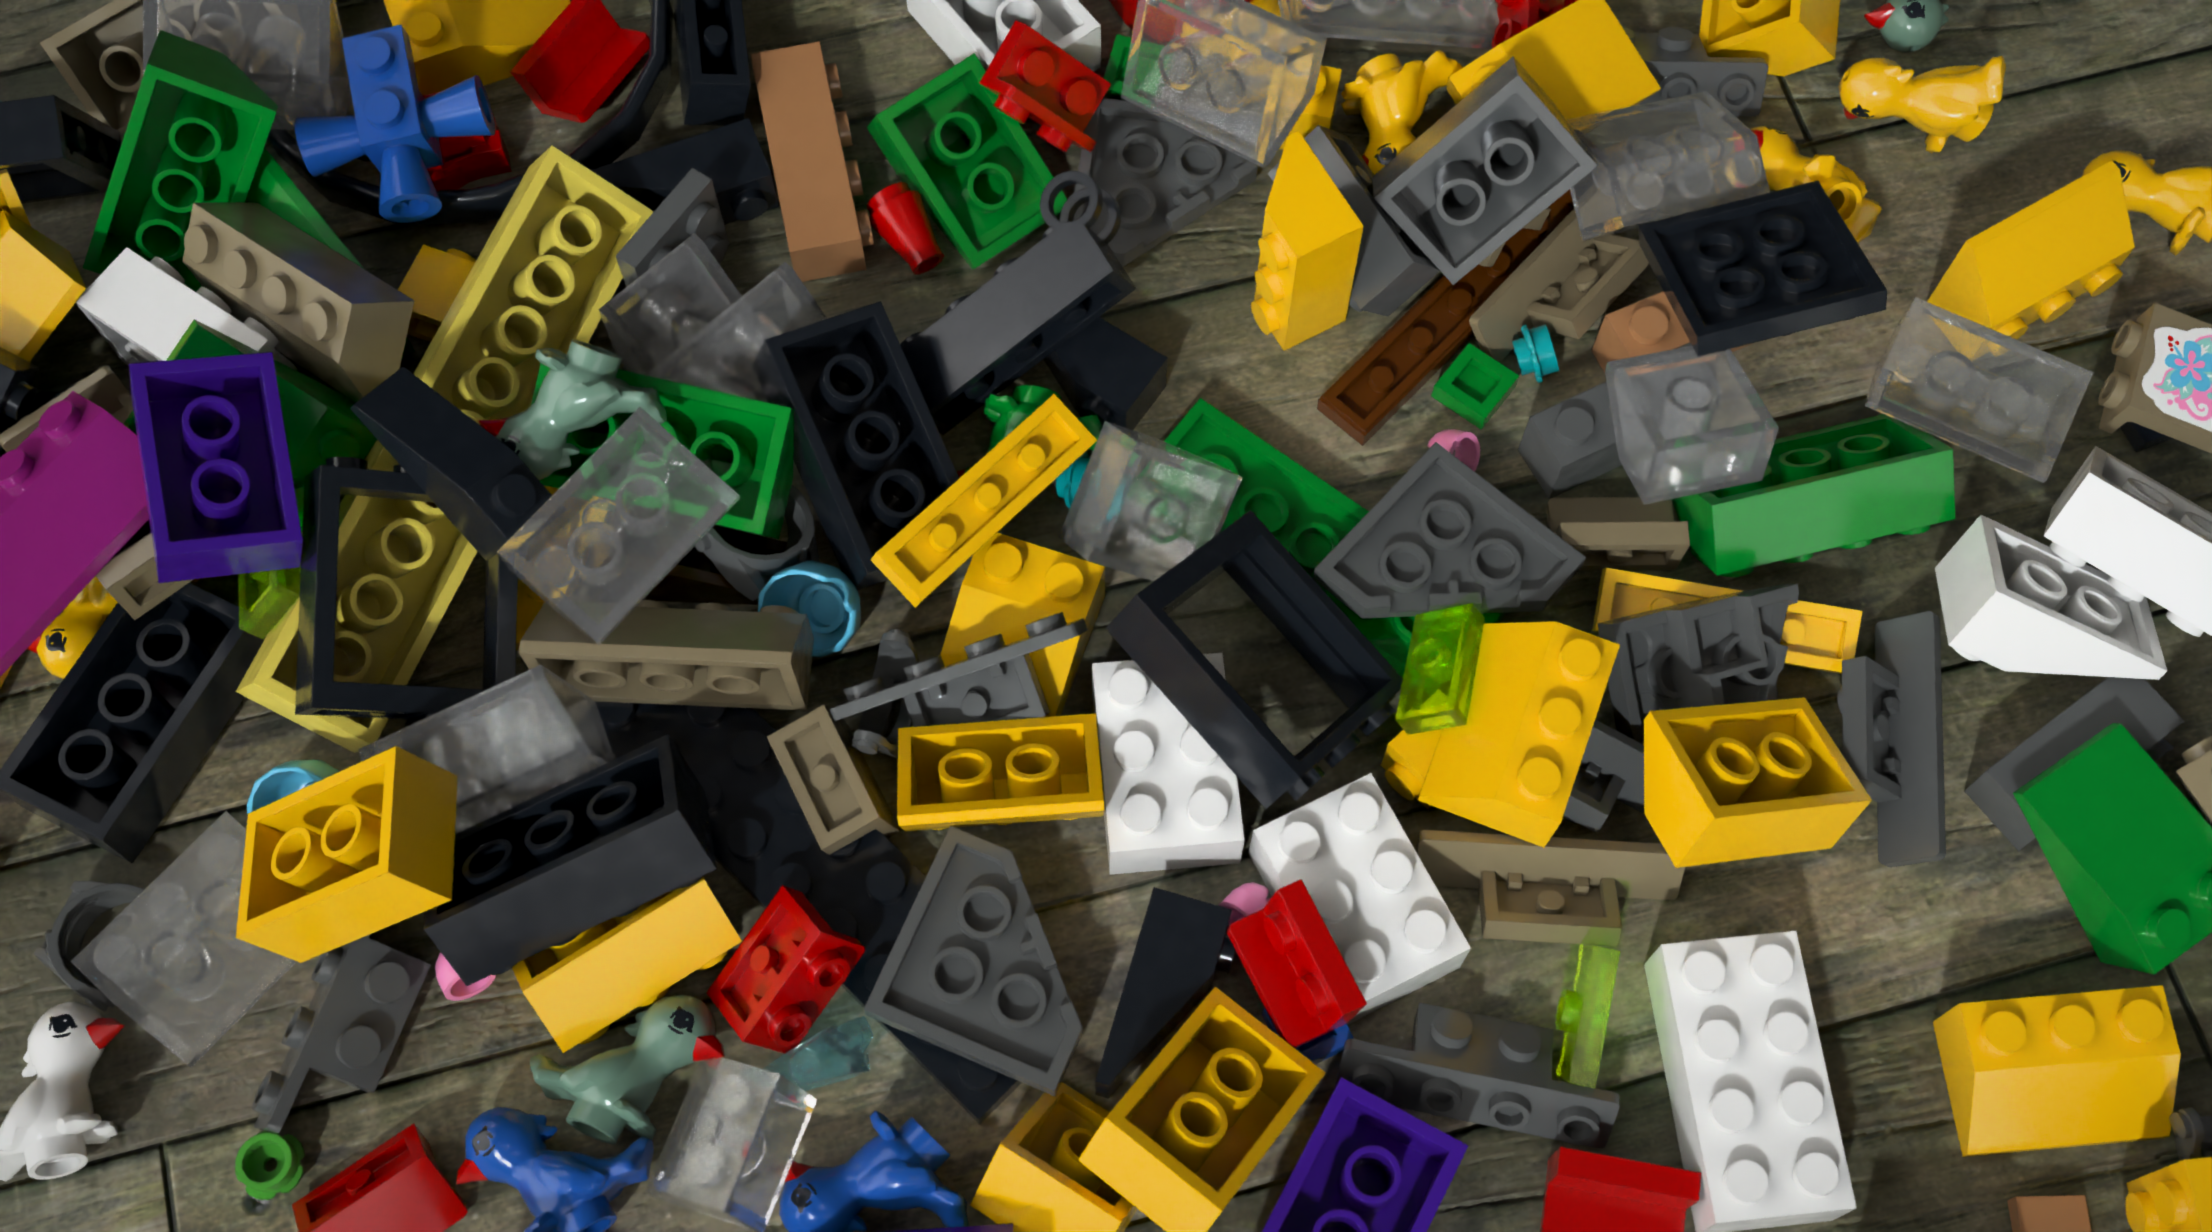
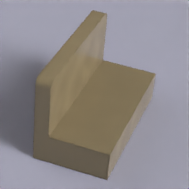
M1556 497L1549 499L1546 506L1548 528L1586 557L1580 570H1602L1604 568L1618 570H1676L1690 546L1688 521H1674L1672 501L1668 497Z
M823 704L767 736L822 851L830 855L875 829L888 838L900 832V828L862 752L851 748L853 734L848 724L843 719L834 721L827 706Z

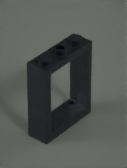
M55 95L0 102V170L7 169L21 204L107 192L121 147L119 131Z
M331 457L326 459V465H319L304 477L303 544L301 554L295 715L498 723L513 718L515 706L519 537L486 561L482 689L333 682L340 494L423 502L433 501L400 464L394 465L393 472L370 470L368 469V461L360 458Z
M1251 510L1137 593L1105 628L1266 809L1286 791L1295 801L1326 775L1317 764L1322 759L1331 768L1338 764L1361 743L1353 731L1359 727L1366 736L1370 735L1395 712V709L1387 701L1407 684ZM1224 571L1231 576L1349 708L1295 757L1168 616L1170 612Z

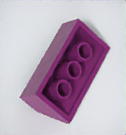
M74 391L64 400L51 405L41 416L39 426L16 449L0 457V677L149 519L137 435L105 409Z

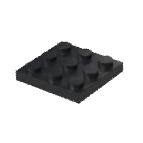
M1818 180L1639 225V245L1698 357L1886 310V287Z

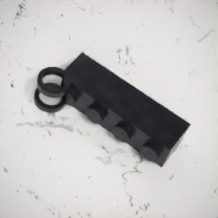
M1079 171L1063 172L1055 176L1046 185L1040 200V211L1044 221L1050 227L1043 234L1041 241L1020 257L1004 262L996 269L992 279L971 295H965L952 302L946 309L944 316L923 332L912 334L900 344L940 434L944 435L984 405L986 398H989L990 394L997 395L1136 289L1108 245L1120 228L1121 210L1119 204L1108 192L1100 189L1098 184L1085 173ZM1072 184L1086 186V188L1078 190L1067 199L1060 213V221H1058L1054 214V202L1059 192ZM1089 201L1084 214L1073 221L1078 208ZM1104 202L1108 209L1107 223L1098 234H1095L1089 228L1097 221Z

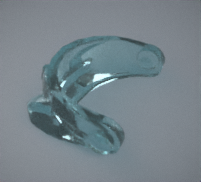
M865 1016L852 1019L840 1025L833 1024L767 1065L757 1076L756 1081L759 1092L766 1098L777 1099L837 1083L871 1071L869 1054L863 1053L874 1035Z

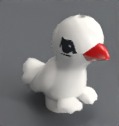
M66 1002L50 1008L34 1024L28 1037L27 1052L23 1057V1060L28 1064L23 1069L22 1076L31 1077L37 1074V1078L17 1098L0 1127V1180L8 1181L12 1179L25 1164L29 1177L34 1179L46 1180L67 1176L80 1170L87 1164L86 1144L107 1143L110 1137L118 1135L117 1126L113 1124V1121H102L98 1114H93V1103L88 1085L92 1069L101 1057L104 1048L125 1027L117 1019L102 1017L96 1009L85 1004Z

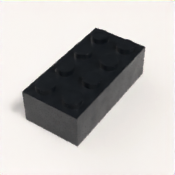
M880 301L765 339L752 365L768 403L794 409L793 460L840 568L855 585L857 591L888 580L871 561V558L959 479Z
M191 583L182 587L136 620L117 603L0 769V791L24 809L133 864L245 697L237 693L236 690L269 630L255 614Z
M667 734L455 834L452 900L424 911V931L466 986L490 975L505 973L518 962L552 946L567 944L580 933L614 917L626 916L634 912L642 904L676 888L688 887L700 880L703 875L717 869L705 791L670 735Z

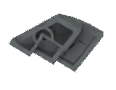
M1782 584L1736 592L1598 623L1601 638L1620 644L1608 680L1616 731L1644 745V718L1649 711L1777 700V679L1779 673L1784 668L1788 646L1782 645L1780 642L1788 605L1798 602V584Z

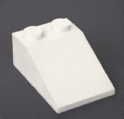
M1980 515L1935 567L1948 645L1968 660H1981L2007 672L2159 680L2168 671L2146 597L2142 602H2138L2122 595L2107 582L2110 575L2087 564L2084 567L2075 566L2055 554L2049 546L1988 517Z

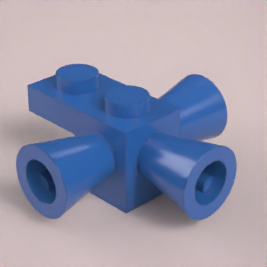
M401 24L342 38L355 115L296 117L295 135L302 159L309 173L316 178L366 154L381 173L379 214L386 220L400 223L428 219L437 214L442 208L441 200L427 170L428 168L444 165L439 137L495 135L493 113L484 85L479 76L475 75L425 99L418 88L409 35Z

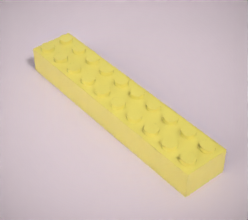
M551 145L528 167L413 374L479 425V420L508 418L526 411L531 406L540 368V362L535 358L536 350L553 348L567 354L572 339L586 343L589 342L623 278L615 256L654 211ZM378 439L365 459L368 461V469L393 472V466L399 464ZM347 494L344 496L339 509L333 682L408 684L478 552L434 502ZM299 577L236 692L353 753L374 747L388 719L295 715L300 601Z

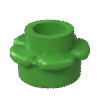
M260 1132L248 1139L237 1153L235 1161L237 1180L246 1185L247 1194L259 1200H271L279 1192L289 1193L302 1179L304 1168L301 1166V1160L305 1156L304 1148L301 1142L291 1134L280 1136L279 1133ZM276 1159L277 1167L273 1171L268 1172L265 1168L267 1161Z

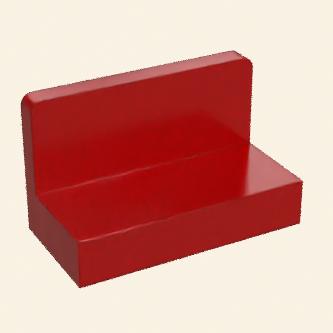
M572 0L510 70V73L542 114L585 123L649 50L650 38L647 33L620 28L601 0Z
M414 1123L292 1204L298 1232H443L467 1215L464 1201L439 1170L429 1142Z
M1560 1147L1548 1158L1540 1232H1684L1686 1209L1699 1201L1701 1173Z

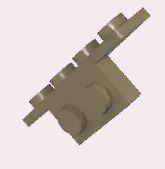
M1613 167L1473 313L1469 319V324L1484 353L1501 363L1513 350L1512 341L1523 338L1521 326L1525 324L1528 329L1546 324L1550 332L1580 339L1649 265L1639 245V240L1620 236L1641 213L1640 204L1626 169Z
M1422 830L1418 834L1416 852L1435 886L1478 889L1483 939L1618 947L1622 931L1618 897L1674 900L1678 897L1686 868H1675L1663 845L1658 843L1551 837L1545 848L1505 834Z

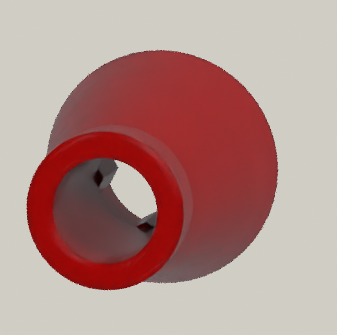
M898 182L885 187L869 200L867 209L871 214L869 219L870 225L902 257L915 275L926 273L944 259V254L936 241L919 191L911 190L906 182Z

